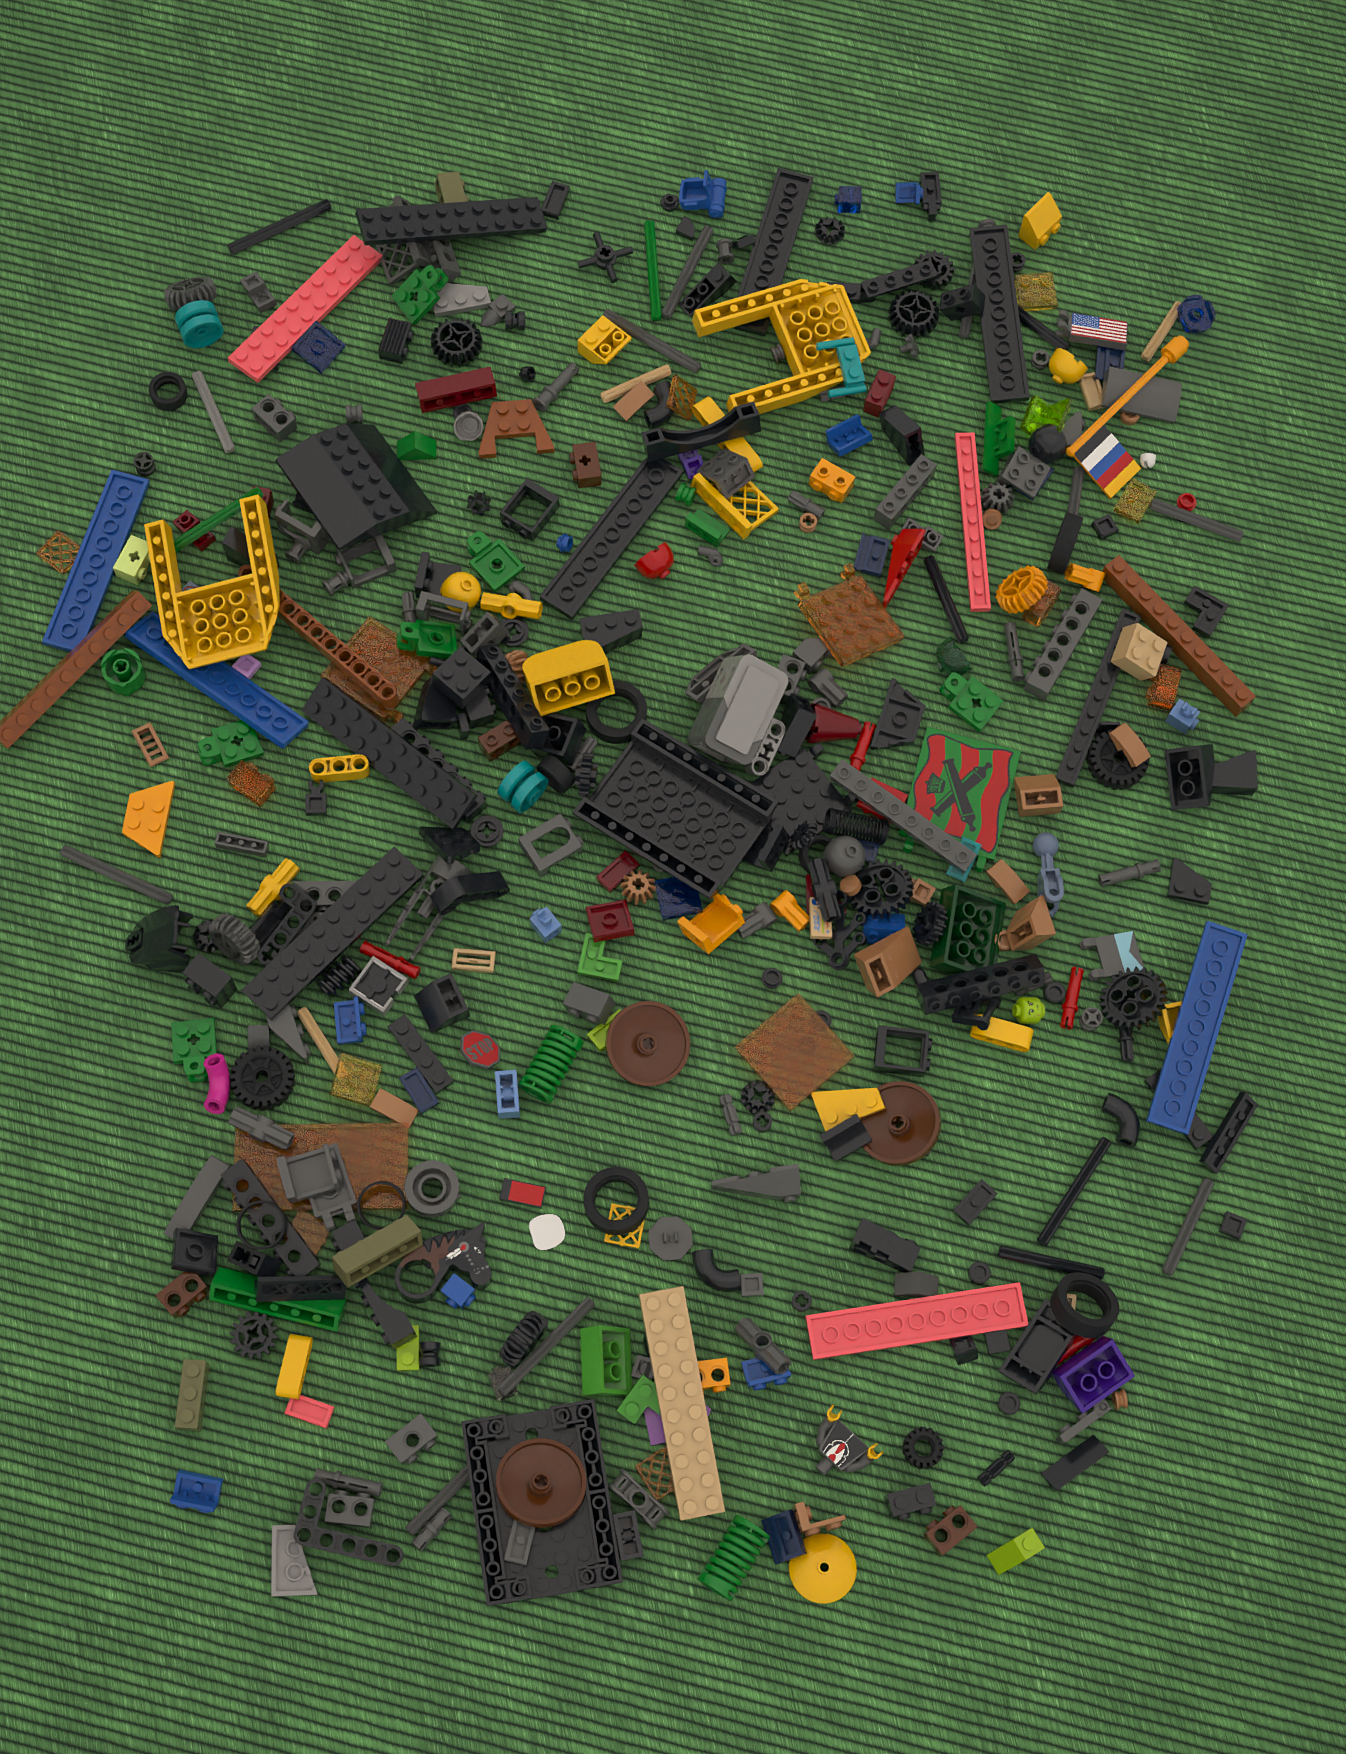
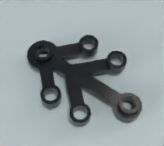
M837 890L836 897L837 902L840 898H844V901L838 904L841 918L836 920L835 929L832 928L835 950L827 944V939H823L821 945H818L820 939L813 940L814 945L822 949L829 956L830 966L837 971L845 969L849 964V956L858 946H864L867 943V937L863 933L858 932L853 936V940L844 948V941L859 926H864L868 919L864 913L858 912L854 915L853 920L844 928L845 907L849 902V898L841 890ZM863 916V920L858 922V918ZM860 936H863V940L861 942H857V939ZM843 958L842 962L837 964V960Z

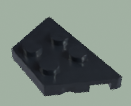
M894 678L891 679L870 747L872 750L914 744L925 705L919 699H915L911 692L907 689L904 690L897 684V680Z
M419 827V835L447 864L454 863V858L457 856L463 859L480 851V843L465 828Z

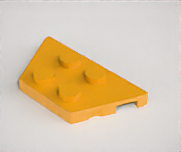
M174 781L129 795L122 834L135 841L142 848L152 852L157 858H161L175 788Z

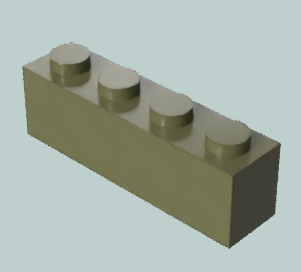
M408 1215L397 1219L392 1224L377 1230L374 1234L359 1240L354 1245L332 1256L334 1271L344 1284L350 1287L423 1245L421 1230Z

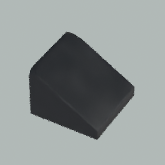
M971 1336L949 1339L958 1365L978 1359V1350Z

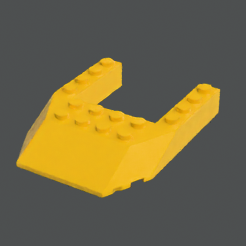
M799 279L694 311L692 318L698 337H702L769 317L792 371V377L729 395L726 404L728 412L736 406L754 402L759 414L802 402L843 382L836 348L817 351L816 343L853 337L861 363L871 354L843 285H829L824 282H819L818 284L808 282L805 279Z
M259 495L239 499L252 574L182 592L171 527L164 520L144 524L162 635L188 669L265 651L268 648L280 608L279 573L266 503Z

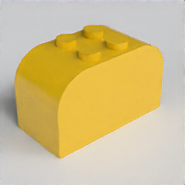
M592 640L577 641L537 653L526 659L522 666L529 696L541 716L615 694L608 659L601 645Z

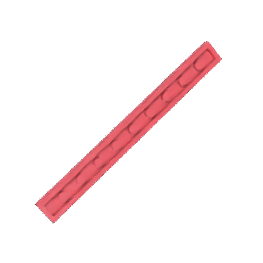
M975 432L955 433L970 612H990L991 603Z

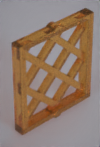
M673 375L667 406L686 420H691L693 413L691 407L695 404L697 389L678 375ZM682 388H684L686 393L684 396L681 391ZM677 390L680 395L679 398H677L675 391ZM686 397L688 398V401H689V404H687V405H686V402H685V400H684V398H686ZM679 400H682L683 407H680Z
M57 530L49 540H46L45 544L36 552V555L64 575L76 559V557L72 558V553L78 552L80 546ZM56 537H58V541H59V542H54V543H52V541H53ZM61 537L67 541L61 542ZM69 544V550H62V545ZM59 545V551L52 552V546ZM47 546H49V552L42 553V551ZM69 553L70 559H62V554ZM59 554L60 560H53L52 555ZM63 562H70L65 568H63ZM54 563H60V568Z
M666 1446L649 1455L648 1458L635 1466L657 1501L674 1491L673 1486H671V1474L663 1473L664 1464L669 1465V1462L665 1461L667 1454ZM660 1452L664 1453L663 1460L654 1459ZM651 1461L649 1469L641 1468L643 1463ZM653 1462L661 1463L660 1472L652 1470ZM641 1471L648 1472L647 1480ZM651 1473L659 1475L658 1483L650 1481ZM662 1475L670 1477L669 1485L660 1483ZM649 1484L657 1486L656 1493H654ZM659 1487L668 1488L667 1492L658 1495Z

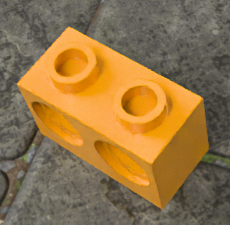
M727 1358L697 1361L702 1378L703 1394L704 1390L713 1389V1393L724 1392L726 1387H730ZM716 1370L721 1371L724 1379L719 1382L714 1381L711 1376L712 1372Z

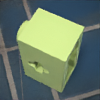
M133 535L130 536L113 566L116 577L136 585L139 584L141 579L145 578L150 564L147 541Z

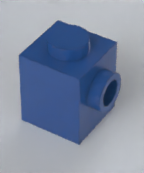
M455 1273L440 1290L441 1294L447 1298L445 1302L454 1309L459 1307L463 1310L465 1306L469 1307L476 1298L474 1296L476 1293L475 1289Z

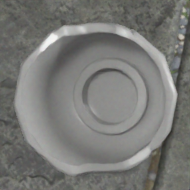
M471 411L462 412L456 417L453 424L455 435L462 441L476 440L482 434L484 428L482 418L477 413Z

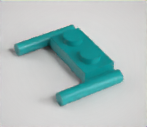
M853 337L816 343L817 351L836 348L846 386L844 388L828 390L829 398L866 392L865 377Z

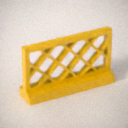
M700 473L693 476L690 488H697L696 494L743 540L749 536L752 530L779 510L751 481L738 490L743 492V498L733 497L732 495L726 499L719 492L715 483H709ZM746 492L754 493L757 499L746 498ZM732 502L743 503V509H736ZM746 503L757 505V511L746 510ZM760 505L768 506L771 510L769 512H761ZM746 515L756 516V521L751 524L746 519Z

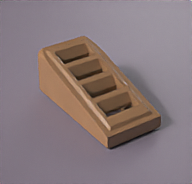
M150 722L132 730V735L150 768L169 759ZM147 732H150L151 735L143 739H140L139 736ZM154 739V742L146 746L143 745L144 742ZM156 745L158 746V749L150 753L147 752L148 749ZM161 752L162 756L151 760V756Z

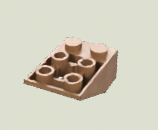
M908 926L854 954L867 990L876 997L896 988L922 963Z

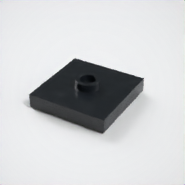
M175 1228L173 1232L171 1269L214 1277L217 1266L218 1235Z

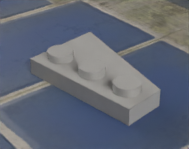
M447 283L440 292H437L441 299L433 306L435 318L488 308L491 303L488 289L485 286Z
M272 1525L271 1597L318 1595L303 1548L294 1539L295 1525Z

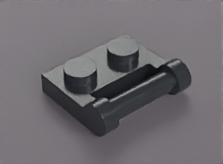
M997 996L958 1006L952 1014V1022L977 1026L980 1030H987L995 1009L1001 1004V999ZM983 1004H987L988 1006L983 1016H977Z

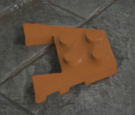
M531 399L492 402L478 452L479 459L496 458L495 439L535 436L537 454L555 453L554 445Z

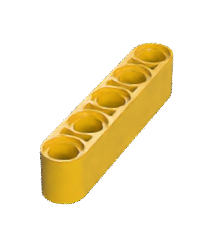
M709 396L691 407L694 416L703 427L725 416ZM743 437L717 443L722 450L728 449L746 457L753 472L763 467L761 459Z

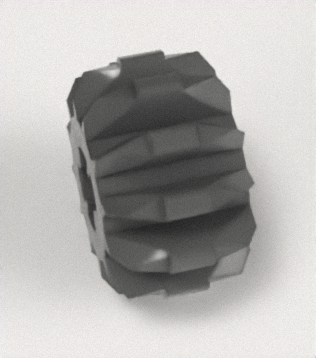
M996 482L995 485L990 483L982 492L981 502L983 503V509H996L1004 514L1007 513L1008 509L1012 508L1015 498L1012 494V488L1006 489V483L1003 486L999 482Z

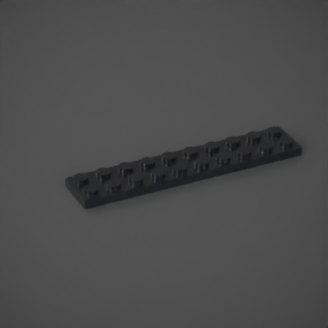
M781 168L777 169L755 239L756 242H754L737 298L782 284L814 177ZM766 317L732 328L765 337L770 318Z
M538 197L357 209L355 213L365 246L546 233L547 230Z
M1007 225L970 228L969 236L976 287L986 295L984 312L979 313L990 401L994 404L1027 401L1030 396Z
M646 457L540 595V600L573 620L682 477L683 470L665 459L649 462Z
M322 677L301 710L357 755H364L371 766L452 829L458 827L478 796L325 677Z
M393 847L241 991L272 1021L424 877V874L397 848Z

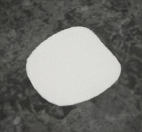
M540 1215L533 1218L529 1223L533 1243L539 1250L551 1249L564 1240V1226L557 1215Z

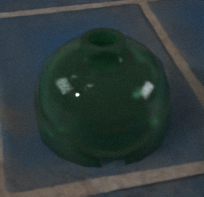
M950 636L940 643L936 649L938 661L935 664L941 673L945 671L950 676L952 672H955L962 676L973 669L961 649L955 644V640Z

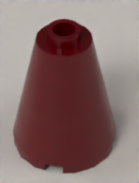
M811 703L817 716L805 737V740H808L807 743L856 739L857 735L861 734L862 724L859 723L857 718L817 703Z

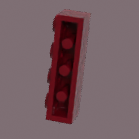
M491 367L415 383L422 413L497 397L496 383Z

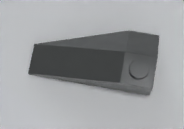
M792 1164L773 1167L766 1174L758 1171L750 1172L743 1179L741 1176H732L711 1181V1190L775 1201L784 1200V1203L797 1201L796 1198H800L801 1195L799 1165Z

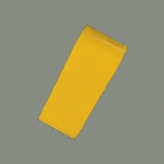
M359 754L317 758L309 764L311 777L317 783H320V780L326 783L363 779L370 773L368 759L364 755ZM359 764L365 765L362 769L355 768ZM339 766L345 767L342 771H335ZM318 768L324 769L321 773H315V770Z
M991 1017L987 1030H980L977 1026H972L970 1036L1002 1047L1028 1052L1034 1030L1023 1025Z
M296 1334L289 1335L277 1382L276 1396L299 1399L311 1353L312 1337Z

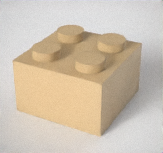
M1139 623L1123 627L1111 662L1140 681L1155 677L1167 642Z

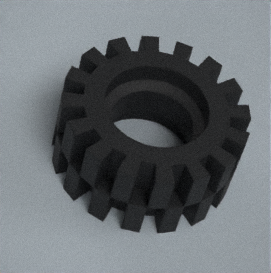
M930 1427L912 1430L905 1437L902 1444V1452L906 1457L905 1460L909 1461L910 1465L917 1467V1469H928L937 1464L943 1456L944 1450L943 1440L938 1436L939 1433L937 1431L934 1432ZM920 1439L927 1440L931 1444V1453L926 1457L919 1456L915 1451V1443Z

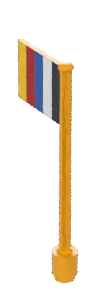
M1181 335L1172 338L1161 349V358L1066 449V454L1077 460L1109 499L1141 467L1104 424L1166 363L1174 364L1187 352L1189 342Z

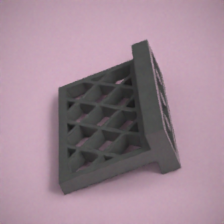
M396 195L392 198L393 203L388 207L408 206L410 203L408 200ZM423 241L408 242L405 252L400 250L402 243H396L395 249L390 248L391 244H385V246L381 244L375 245L377 251L383 255L380 260L388 283L391 285L418 267H426L431 264ZM388 251H393L391 260L387 261ZM398 254H404L401 263H395ZM411 256L414 263L407 267L405 266L407 259ZM394 266L399 267L397 274L392 276Z

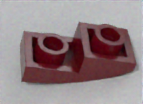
M186 510L172 523L184 534L201 522ZM209 531L192 542V544L202 552L216 538Z

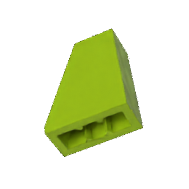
M1030 1528L986 1556L997 1574L1000 1575L1032 1557L1045 1547L1034 1529Z

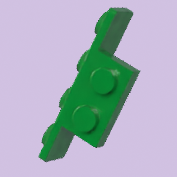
M989 401L986 403L982 465L983 471L995 477L998 476L999 459L1014 453L1016 419L1009 416L1001 420V407Z

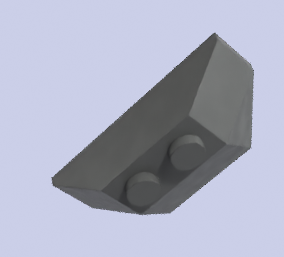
M741 644L739 648H734L720 654L690 679L685 691L686 696L698 703H703L725 658L748 654L756 657L757 651L746 644Z

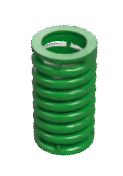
M551 1025L545 1035V1040H542L541 1047L537 1049V1054L533 1056V1061L530 1062L529 1068L526 1069L525 1075L522 1076L518 1087L539 1101L551 1104L555 1094L558 1092L555 1087L561 1086L562 1082L560 1080L565 1079L566 1075L564 1073L569 1072L568 1066L573 1064L572 1059L577 1057L576 1052L581 1050L584 1044L583 1040L563 1027Z
M735 1515L730 1526L727 1528V1533L722 1537L723 1541L718 1543L719 1549L716 1548L714 1550V1556L709 1558V1563L705 1565L697 1580L716 1594L732 1602L735 1597L734 1594L738 1592V1589L723 1578L737 1586H741L742 1580L734 1574L745 1579L747 1573L736 1565L747 1571H750L752 1567L740 1557L751 1563L756 1561V1558L744 1549L758 1556L761 1551L755 1546L763 1548L770 1536L747 1519Z

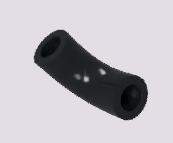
M670 381L661 382L653 389L658 399V404L654 408L644 411V418L650 429L668 422L676 411L677 398Z
M1108 1092L1101 1112L1117 1120L1119 1130L1116 1141L1127 1147H1135L1140 1132V1121L1137 1112L1129 1102Z
M702 1249L692 1252L696 1274L706 1286L716 1291H741L739 1270H722L718 1268L715 1264L713 1249Z

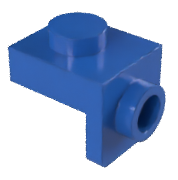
M895 182L896 203L914 202L915 204H920V199H923V187H920L918 182Z

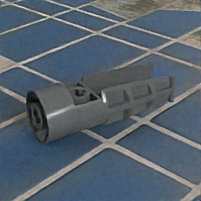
M438 854L408 900L384 945L388 946L421 894L425 895L426 898L416 913L422 918L427 919L435 908L430 895L436 890L437 886H441L446 880L454 876L469 875L471 872L455 859L454 863L447 864ZM430 875L434 881L429 886V889H421ZM437 913L408 959L410 962L428 941L445 915Z

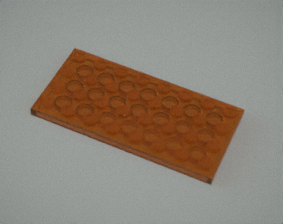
M408 1123L276 1124L295 1134L293 1143L287 1151L268 1142H260L249 1136L247 1132L235 1127L234 1164L241 1159H245L282 1211H313L309 1198L289 1204L276 1158L281 1156L290 1158L322 1148L323 1144L327 1143L330 1145L336 1142L357 1201L363 1189L368 1185L378 1181H387L401 1189L406 1199V1209H408V1200L405 1194V1176L408 1174ZM245 1179L241 1180L238 1184L241 1192H245L249 1188V1183ZM386 1184L371 1186L366 1190L361 1199V1210L403 1209L402 1198L398 1191ZM233 1193L232 1211L241 1212L242 1209L234 1201L236 1196ZM259 1197L253 1198L251 1203L254 1201H261V1199ZM262 1203L255 1204L252 1208L257 1210L261 1207ZM357 1205L352 1206V1209L357 1210Z

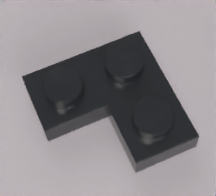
M1196 586L1193 587L1184 602V605L1200 613L1192 629L1207 638H1210L1229 606Z

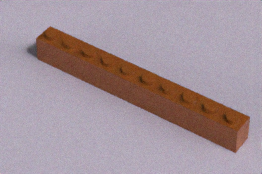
M1120 555L1104 566L1102 571L1106 573L1104 581L1136 614L1141 615L1143 622L1157 636L1172 646V652L1235 717L1251 705L1256 697L1254 693Z
M131 591L0 721V745L8 749L152 606L139 591Z

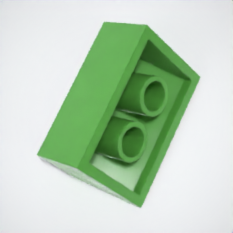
M597 1325L580 1329L583 1396H627L632 1389L630 1328Z

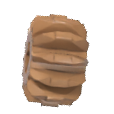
M523 650L511 651L504 656L521 684H524L526 680L522 666L525 660L528 659V656Z
M641 869L638 870V874L631 870L630 877L626 875L623 877L625 882L621 883V888L624 889L622 896H628L627 902H631L634 899L635 905H638L639 900L645 904L647 903L646 898H653L652 892L656 891V887L653 885L655 880L654 878L649 879L650 874L648 872L642 875ZM636 885H641L640 890L636 889Z

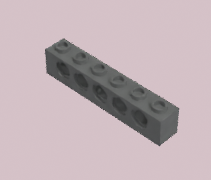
M1082 588L1079 594L1074 593L1069 602L1071 604L1070 609H1065L1060 617L1063 620L1060 625L1056 624L1051 633L1053 635L1052 640L1049 641L1047 639L1042 648L1044 651L1042 657L1038 655L1032 665L1035 669L1033 672L1028 671L1023 681L1026 683L1025 691L1043 701L1046 700L1103 599ZM1067 626H1071L1075 630H1070L1067 628ZM1058 641L1065 643V646L1058 644ZM1048 657H1053L1056 661H1051ZM1039 673H1045L1047 677H1042Z

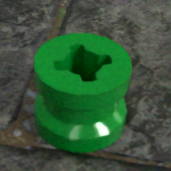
M682 482L676 493L675 501L685 502L690 507L696 496L697 488L687 487Z

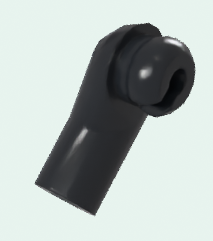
M922 968L914 969L912 976L915 984L929 981L926 972Z

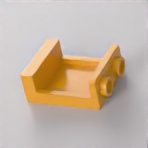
M716 894L713 897V902L692 920L689 921L685 917H681L677 921L683 935L707 954L711 953L745 923L742 909L737 904H731L724 894Z

